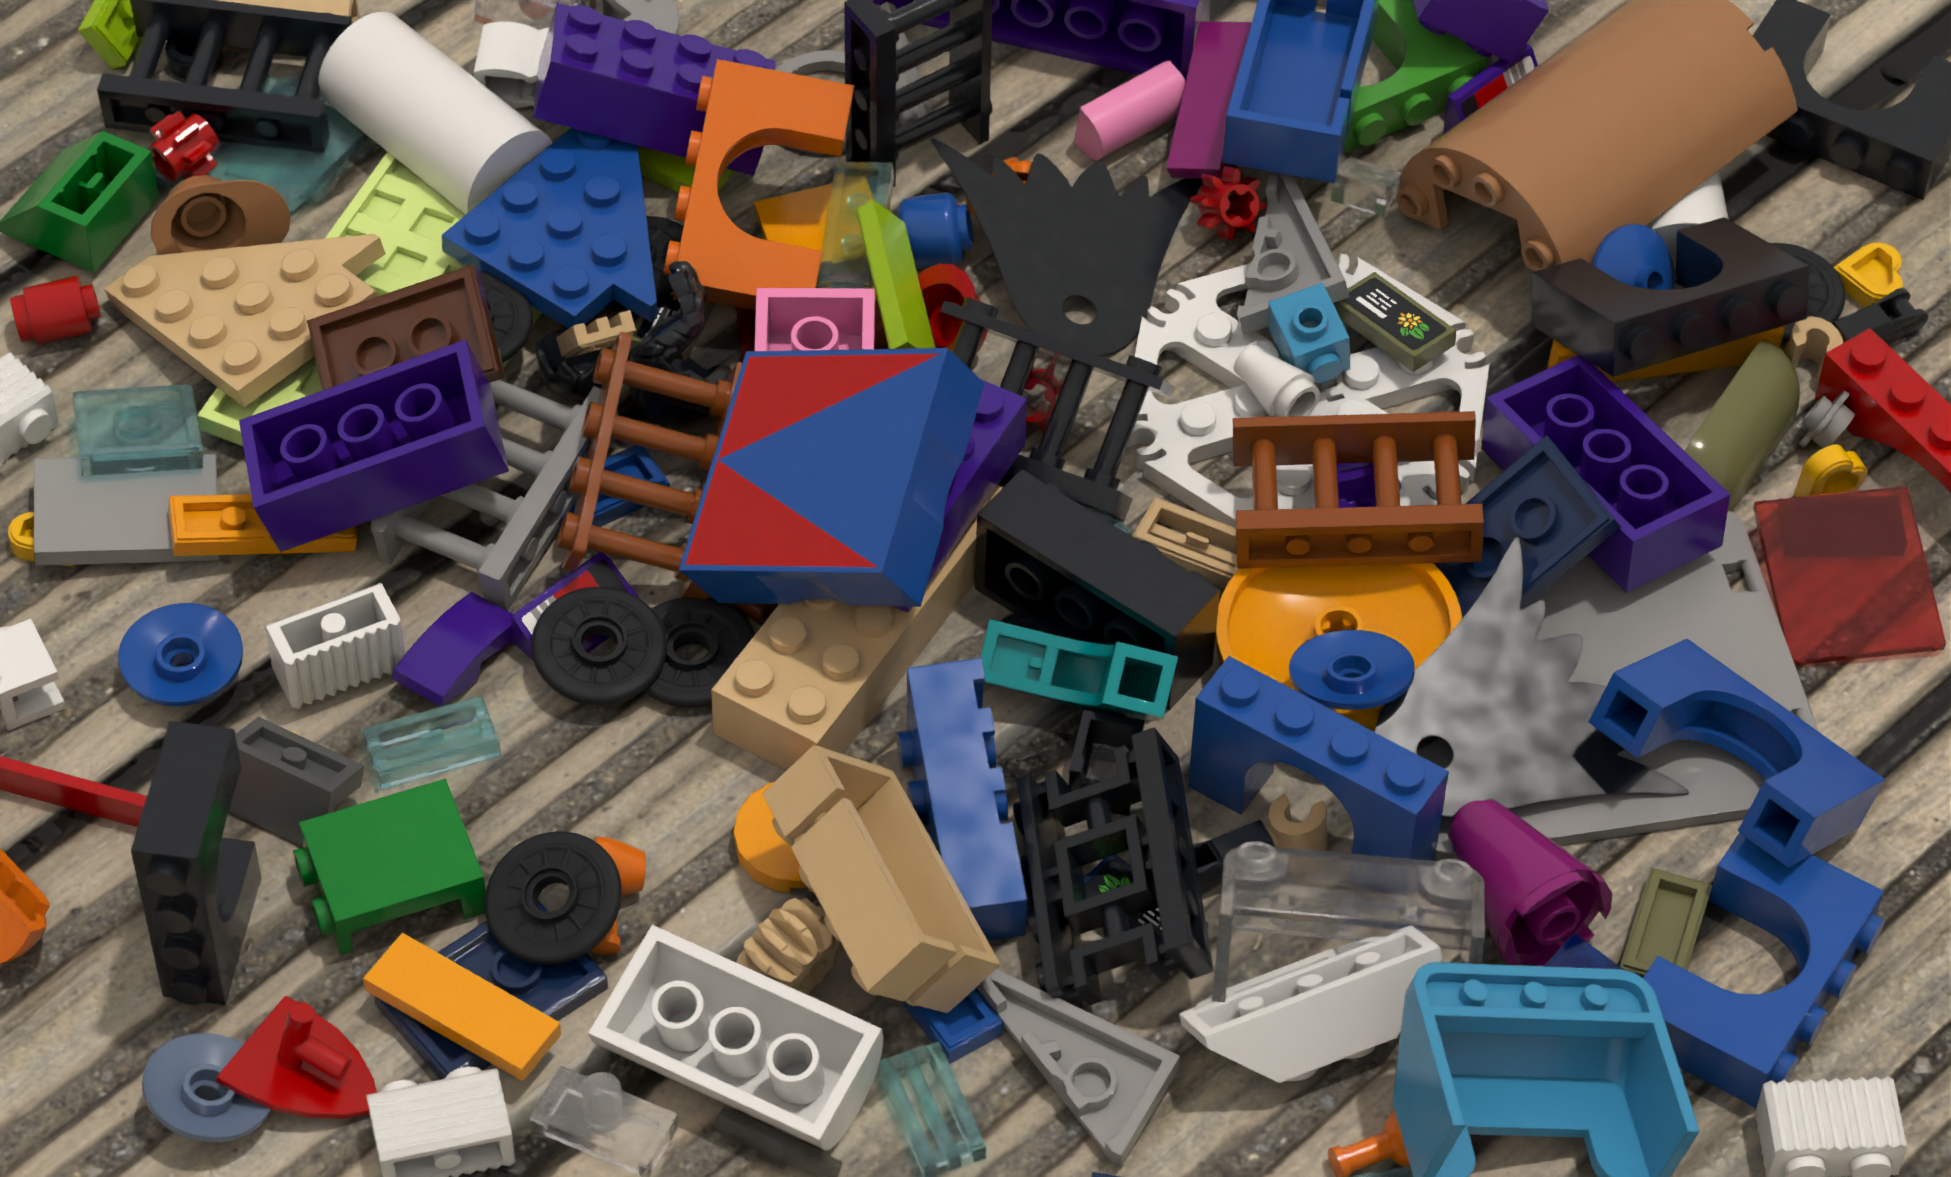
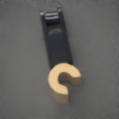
M1899 288L1871 305L1831 323L1813 316L1795 322L1783 352L1793 363L1795 369L1801 359L1814 361L1818 366L1815 378L1819 382L1825 353L1869 328L1885 343L1909 337L1925 325L1928 315L1923 309L1916 310L1909 302L1910 293L1906 288Z
M1284 793L1275 799L1270 806L1268 815L1269 827L1266 828L1260 819L1211 840L1193 844L1201 895L1228 880L1276 861V858L1287 866L1295 868L1312 867L1321 862L1327 853L1328 846L1327 807L1324 800L1312 805L1307 819L1301 822H1291L1290 801Z

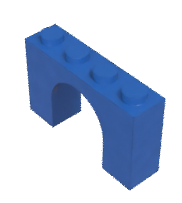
M1687 638L1613 672L1588 723L1636 758L1672 741L1692 740L1721 748L1748 763L1762 775L1765 781L1742 821L1738 832L1788 868L1859 829L1886 780Z
M1228 656L1195 699L1188 787L1242 815L1273 774L1275 762L1285 763L1308 773L1325 785L1338 798L1352 821L1354 838L1349 873L1404 902L1435 859L1449 771Z
M1739 833L1717 865L1709 902L1777 937L1794 956L1800 974L1791 983L1778 990L1762 994H1742L1720 988L1657 956L1643 979L1649 983L1657 996L1679 1068L1757 1108L1764 1083L1770 1080L1774 1083L1782 1080L1788 1082L1799 1057L1793 1055L1794 1051L1801 1041L1811 1045L1825 1022L1828 1011L1822 1008L1830 995L1840 999L1848 988L1857 965L1851 962L1858 950L1869 954L1877 942L1885 924V920L1877 916L1884 891L1814 855H1810L1788 868Z

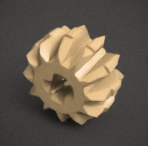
M793 898L786 901L780 909H772L769 917L763 923L757 924V930L754 934L744 941V950L739 954L736 963L809 996L812 989L818 983L824 982V976L827 972L836 966V957L843 951V945L826 927L824 921L826 913L820 905L816 907L807 898L801 900Z

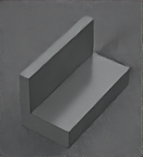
M257 717L235 734L241 771L229 812L303 846L299 822L333 812L334 807L361 787L364 765L261 717Z

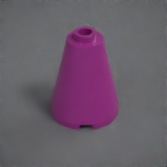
M1496 800L1471 801L1455 813L1449 829L1448 840L1498 953L1508 965L1528 964L1529 966L1553 967L1570 958L1593 938L1594 934L1588 926L1595 919L1598 912L1606 919L1612 905L1613 893L1602 876Z

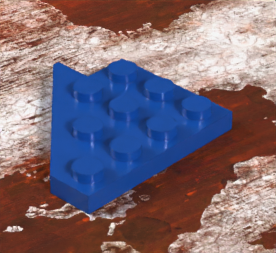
M570 128L441 235L442 251L466 266L473 264L478 271L488 272L525 295L531 306L567 328L581 323L586 324L612 300H615L651 323L657 318V298L638 145Z

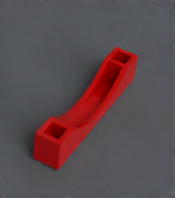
M1871 328L1825 353L1815 399L1819 401L1825 396L1833 402L1844 390L1847 391L1849 396L1843 404L1854 412L1855 416L1846 429L1853 436L1873 439L1895 448L1921 465L1951 493V404Z

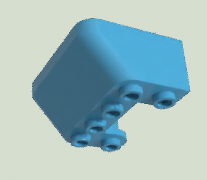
M1433 962L1420 967L1410 982L1404 999L1393 1105L1413 1177H1470L1476 1160L1469 1135L1581 1137L1584 1139L1592 1168L1598 1177H1671L1700 1133L1657 996L1649 983L1639 975L1621 969Z

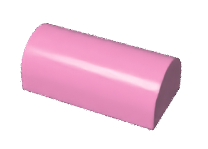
M1169 60L1081 106L1074 143L1091 160L1097 161L1177 118L1186 83L1184 77Z

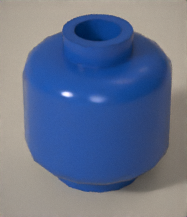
M945 192L908 197L899 204L897 217L905 222L917 271H923L937 264H953L957 266L963 260L965 251L973 250V228L969 207L967 204L959 205L957 199L951 193Z

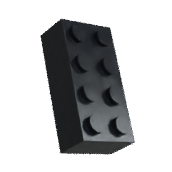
M1023 469L977 513L975 589L1014 614L1030 613L1041 617L1050 625L1053 635L1104 645H1114L1116 642H1121L1178 656L1166 709L1169 711L1213 665L1220 590L1214 587L1202 574L1188 571L1162 555L1151 543L1137 540L1114 526L1102 513L1088 510L1065 496L1056 485L1048 481H1041Z

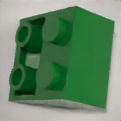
M101 131L63 149L0 220V232L95 273L159 199L151 151L105 131Z

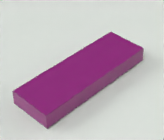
M1199 22L1166 166L1172 178L1202 179L1201 176L1203 174H1208L1222 179V171L1225 166H1228L1227 163H1222L1226 115L1252 22Z

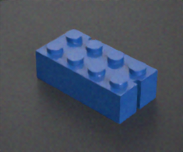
M1258 0L1226 115L1222 163L1325 182H1336L1345 147V139L1350 128L1376 26L1379 0H1327L1326 13L1316 12L1317 0Z

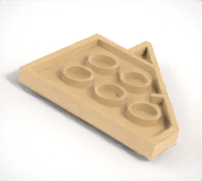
M376 234L152 255L127 270L126 273L106 286L104 290L110 304L245 408L315 357L307 320L378 297L376 290L356 275L386 253L380 237Z

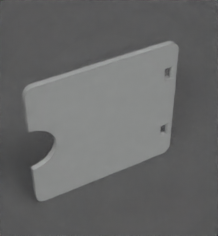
M1731 511L1727 513L1723 546L1627 593L1589 555H1586L1524 607L1526 608L1539 600H1544L1545 602L1544 620L1536 640H1544L1566 634H1580L1582 636L1583 647L1577 667L1568 682H1587L1607 686L1613 672L1687 638L1818 731L1746 527L1742 519ZM1742 569L1750 591L1732 593L1725 573ZM1438 737L1429 745L1416 750L1417 755L1444 769L1451 764L1453 759V751L1450 744L1441 737ZM1676 740L1639 758H1636L1627 750L1619 752L1618 756L1636 761L1666 775L1689 790L1688 794H1601L1544 801L1510 808L1509 810L1560 846L1743 819L1765 779L1748 763L1721 748L1698 741ZM1442 816L1435 855V859L1439 861H1458L1448 840L1453 817Z

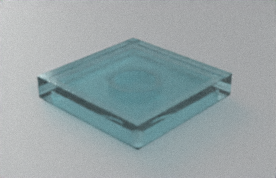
M183 384L72 392L81 476L203 469V450L192 385Z

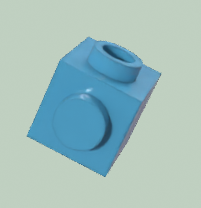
M1323 282L1268 301L1269 332L1283 361L1311 374L1314 378V383L1328 382L1337 377L1341 372L1350 369V338Z

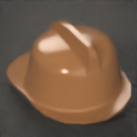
M209 175L192 176L180 181L169 192L166 200L158 207L151 221V239L157 253L160 255L282 243L290 228L291 213L285 198L273 187L256 180L222 181Z

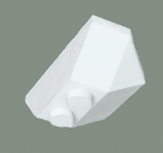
M1412 925L1396 929L1391 932V935L1386 937H1369L1334 947L1214 993L1200 1001L1196 1007L1181 1012L1179 1014L1181 1025L1206 1048L1278 1083L1304 1080L1314 1075L1320 1067L1344 1058L1355 1059L1366 1056L1375 1049V1046L1397 1038L1401 1031L1406 990L1420 967L1442 960L1440 946Z

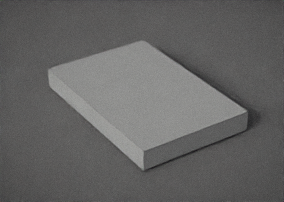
M216 454L34 458L35 566L220 561L219 555L173 556L168 513L169 496L217 495Z

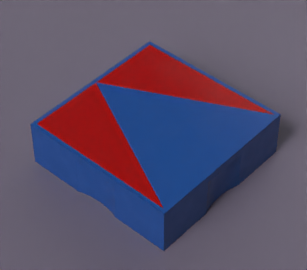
M948 348L746 351L679 571L718 603L791 604L803 600L825 599L841 602L846 605L921 607L944 527V511L948 492L956 472L963 461L985 383Z

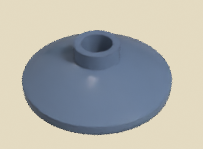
M211 1033L183 1035L160 1046L146 1064L142 1079V1092L147 1107L161 1124L183 1137L202 1142L236 1140L260 1127L267 1119L271 1109L251 1101L216 1082L218 1074L244 1045L233 1038Z

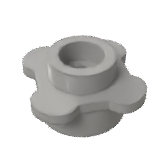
M1844 390L1833 402L1823 396L1811 408L1801 422L1809 430L1800 440L1799 445L1804 448L1812 439L1823 449L1832 445L1855 416V413L1843 404L1849 396L1847 391Z

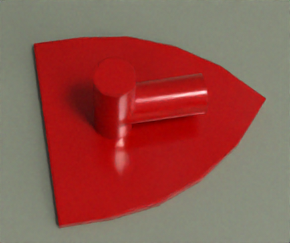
M286 995L216 1077V1082L251 1101L275 1111L306 1118L347 1119L370 1115L366 1095L377 1093L374 1078L361 1054L344 1034L315 1013L314 1008L310 1004L296 1002Z

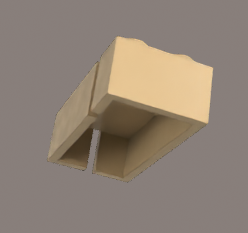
M813 745L762 794L774 815L772 820L774 829L786 843L791 845V849L800 864L798 868L800 878L816 894L826 913L824 918L826 927L842 943L853 964L851 973L855 981L867 993L905 1001L915 1007L922 1006L949 1013L1001 965L893 770Z

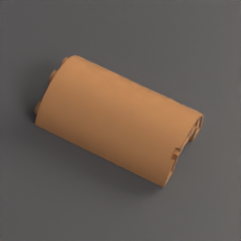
M1628 0L1414 155L1402 172L1399 190L1396 193L1400 213L1442 230L1449 225L1443 194L1444 190H1449L1485 207L1517 219L1521 253L1525 267L1538 271L1580 258L1592 264L1599 245L1611 231L1629 224L1646 226L1796 113L1797 105L1792 85L1774 48L1771 47L1764 52L1757 40L1748 31L1754 22L1729 0Z

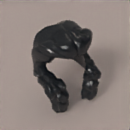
M687 261L674 262L669 265L671 275L668 276V279L677 297L680 309L653 326L644 335L641 343L630 350L627 360L715 384L717 379L726 381L732 371L726 365L717 364L707 369L691 358L686 360L675 359L678 353L683 352L692 344V341L700 334L701 329L704 328L707 296L703 285L700 283L696 269ZM629 386V391L641 412L657 425L676 428L686 427L713 416L708 413L709 407Z

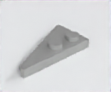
M1273 172L1268 179L1265 191L1268 199L1265 217H1259L1252 247L1254 258L1248 265L1245 276L1248 287L1244 306H1238L1237 310L1243 335L1269 327L1268 301L1323 282L1333 303L1349 298L1345 278L1292 175Z
M996 969L976 988L1001 1019L1003 1026L1111 1163L1121 1167L1180 1069V1055L1059 998H1052L1049 993Z

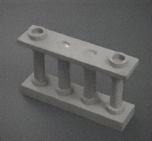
M498 349L499 355H500L501 364H502V368H503V363H502V358H501V354H500V349ZM506 377L491 382L490 386L495 404L563 430L564 435L554 451L548 450L543 454L502 438L508 466L535 476V481L525 497L519 496L514 500L476 484L441 495V497L506 522V528L496 544L490 543L485 547L421 521L420 518L432 501V499L372 520L371 531L375 539L380 561L391 565L406 541L477 569L484 598L508 611L559 529L561 517L565 511H570L578 497V494L569 492V485L578 456L583 458L587 456L590 439L581 437V430L589 403H598L601 389L594 386L582 406L577 404L570 408L506 382Z

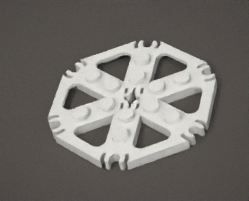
M1341 254L1338 266L1345 278L1347 289L1373 272H1376L1456 329V344L1414 372L1379 347L1351 354L1350 369L1341 372L1337 377L1328 382L1314 383V386L1320 391V398L1317 406L1309 416L1389 414L1382 409L1450 389L1458 390L1461 395L1459 412L1475 411L1476 415L1474 460H1458L1460 490L1462 493H1465L1469 488V481L1474 482L1489 371V364L1485 365L1486 354L1484 351L1474 354L1462 353L1472 349L1474 337L1471 329H1465V321L1357 257L1355 273L1353 275L1348 274L1349 257L1347 254ZM1249 264L1177 283V290L1169 289L1166 292L1165 308L1172 312L1171 314L1163 313L1151 306L1147 310V320L1142 317L1135 357L1157 365L1159 356L1163 351H1172L1224 383L1230 389L1177 404L1161 403L1155 399L1152 391L1148 390L1127 447L1137 444L1149 445L1136 449V466L1139 470H1143L1144 478L1200 514L1235 528L1236 510H1254L1253 496L1249 498L1236 497L1193 470L1189 464L1233 452L1232 418L1270 417L1245 381L1234 372V364L1240 353L1251 345H1258L1265 352L1282 360L1275 343L1256 331L1243 335L1239 321L1223 312L1216 304L1221 296L1248 288L1245 276ZM1342 321V323H1343V325H1344V327H1345V329H1346V331H1347L1348 325H1347L1345 322ZM1434 461L1398 462L1400 506L1437 505ZM1313 464L1276 465L1278 509L1315 508Z

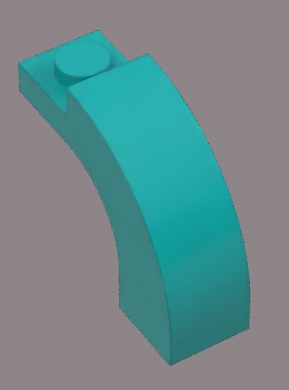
M991 619L988 622L980 655L985 674V684L1033 695L1034 698L1101 713L1116 712L1129 718L1161 720L1164 718L1178 656L1121 642H1116L1114 645L1084 642Z

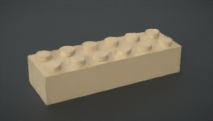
M997 485L996 488L994 489V491L992 492V494L989 496V498L987 499V501H986L985 504L983 505V507H984L1003 487ZM977 515L926 587L921 607L913 606L909 613L893 606L846 605L841 602L825 599H811L791 604H779L712 688L713 734L786 771L813 745L844 754L907 672V668L911 667L975 583Z

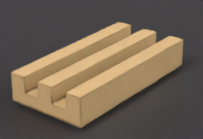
M628 310L618 313L609 320L608 317L594 320L587 326L584 323L574 325L557 336L556 339L561 356L568 359L601 350L602 347H611L620 332L633 335L636 328L631 311Z
M1157 497L1154 498L1132 535L1139 541L1151 543L1165 557L1188 571L1202 574L1211 584L1223 589L1226 588L1228 582L1238 570L1236 554L1209 544V542L1236 552L1235 527ZM1158 521L1165 525L1171 526L1173 528L1186 532L1187 534L1184 535L1182 533L1176 532L1164 526L1156 524V522Z

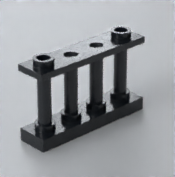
M130 0L137 37L143 38L129 76L102 74L97 93L105 128L151 133L149 131L150 128L169 114L173 115L180 111L185 119L192 114L201 116L214 130L219 142L326 154L331 137L325 101L317 99L320 92L318 77L321 65L330 47L340 34L352 24L351 16L217 0ZM176 39L178 42L197 44L184 83L153 79L166 40ZM220 47L252 50L238 90L207 86ZM275 53L307 57L294 96L262 93Z
M847 0L844 2L845 84L854 85L845 134L846 162L860 177L865 176L868 186L876 195L896 186V161L899 158L900 152L957 124H961L979 145L989 141L990 115L993 110L990 100L993 0H916L890 13L886 10L880 11L871 0ZM950 10V25L896 50L899 34ZM949 51V65L896 90L899 74ZM949 90V104L896 129L899 114Z
M969 297L965 298L963 306L944 300L940 312L952 320L962 323L952 353L969 369H971L984 331L1016 343L1000 385L1005 390L1022 396L1039 351L1071 362L1039 448H1032L1029 458L1018 455L1003 477L1012 479L1023 469L1041 481H1048L1056 485L1065 496L1078 504L1125 521L1133 499L1117 490L1121 480L1115 477L1148 390L1169 398L1172 396L1175 387L1160 377L1163 368L1129 355L1127 363L1124 365L998 320L996 316L999 309ZM1093 371L1124 381L1125 385L1093 469L1087 468L1082 478L1062 470L1066 460L1062 459L1061 455Z

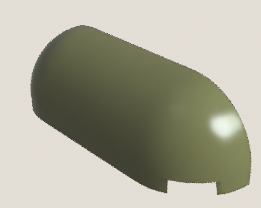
M1766 339L1762 340L1750 353L1685 449V452L1730 494L1728 511H1732L1748 491L1793 424L1799 407L1800 384L1794 365L1779 347Z

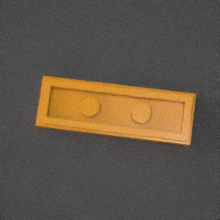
M251 494L169 496L168 513L173 556L356 551L357 532L356 526L280 552L256 513Z
M404 933L400 934L363 977L365 991L522 1082L561 1036L560 1022Z

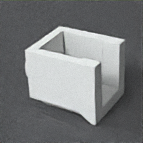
M32 619L13 626L1 627L0 709H2L7 731L66 709L65 702L54 681L59 680L58 672Z

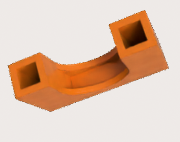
M717 59L713 78L702 76L696 110L706 112L703 132L691 131L685 165L695 166L692 187L680 186L674 220L684 221L681 242L669 241L663 275H671L669 270L670 264L677 261H687L697 271L700 283L706 291V302L756 311L757 288H816L822 251L756 238L742 231L725 213L720 203L717 187L725 169L735 158L748 150L760 146L779 145L841 157L854 85Z

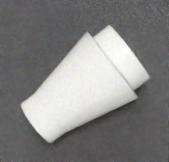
M1258 345L1247 347L1237 357L1234 364V372L1245 381L1270 417L1309 416L1318 404L1320 391L1314 386V378L1311 374L1265 352Z

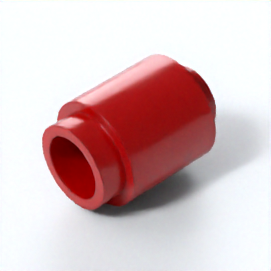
M78 275L23 288L22 295L10 297L14 321L22 343L36 340L37 345L90 333L93 332L91 320L101 318L93 284L82 286Z

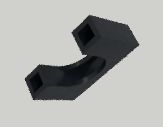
M1776 0L1752 36L1757 40L1764 52L1773 47L1780 58L1792 85L1797 112L1766 134V136L1924 200L1951 156V62L1933 56L1910 94L1901 102L1891 107L1863 111L1836 105L1816 92L1807 80L1808 74L1823 53L1831 14L1797 0Z
M1722 217L1677 230L1675 283L1684 289L1654 290L1631 286L1616 280L1581 258L1532 272V326L1615 377L1807 319L1809 265L1727 218Z
M170 721L133 841L131 854L162 996L174 998L181 1003L198 1005L204 1002L226 1005L261 881L255 842L222 838L241 771L234 729Z

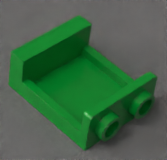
M446 778L299 822L303 848L293 850L297 871L303 887L315 885L319 898L311 900V905L319 932L322 937L333 934L340 955L353 952L351 934L354 931L455 900L458 903L464 920L485 914L486 889L484 875Z

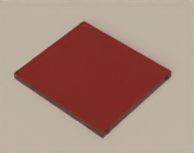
M1908 486L1763 500L1754 503L1753 510L1777 616L1795 666L1944 650L1946 641Z

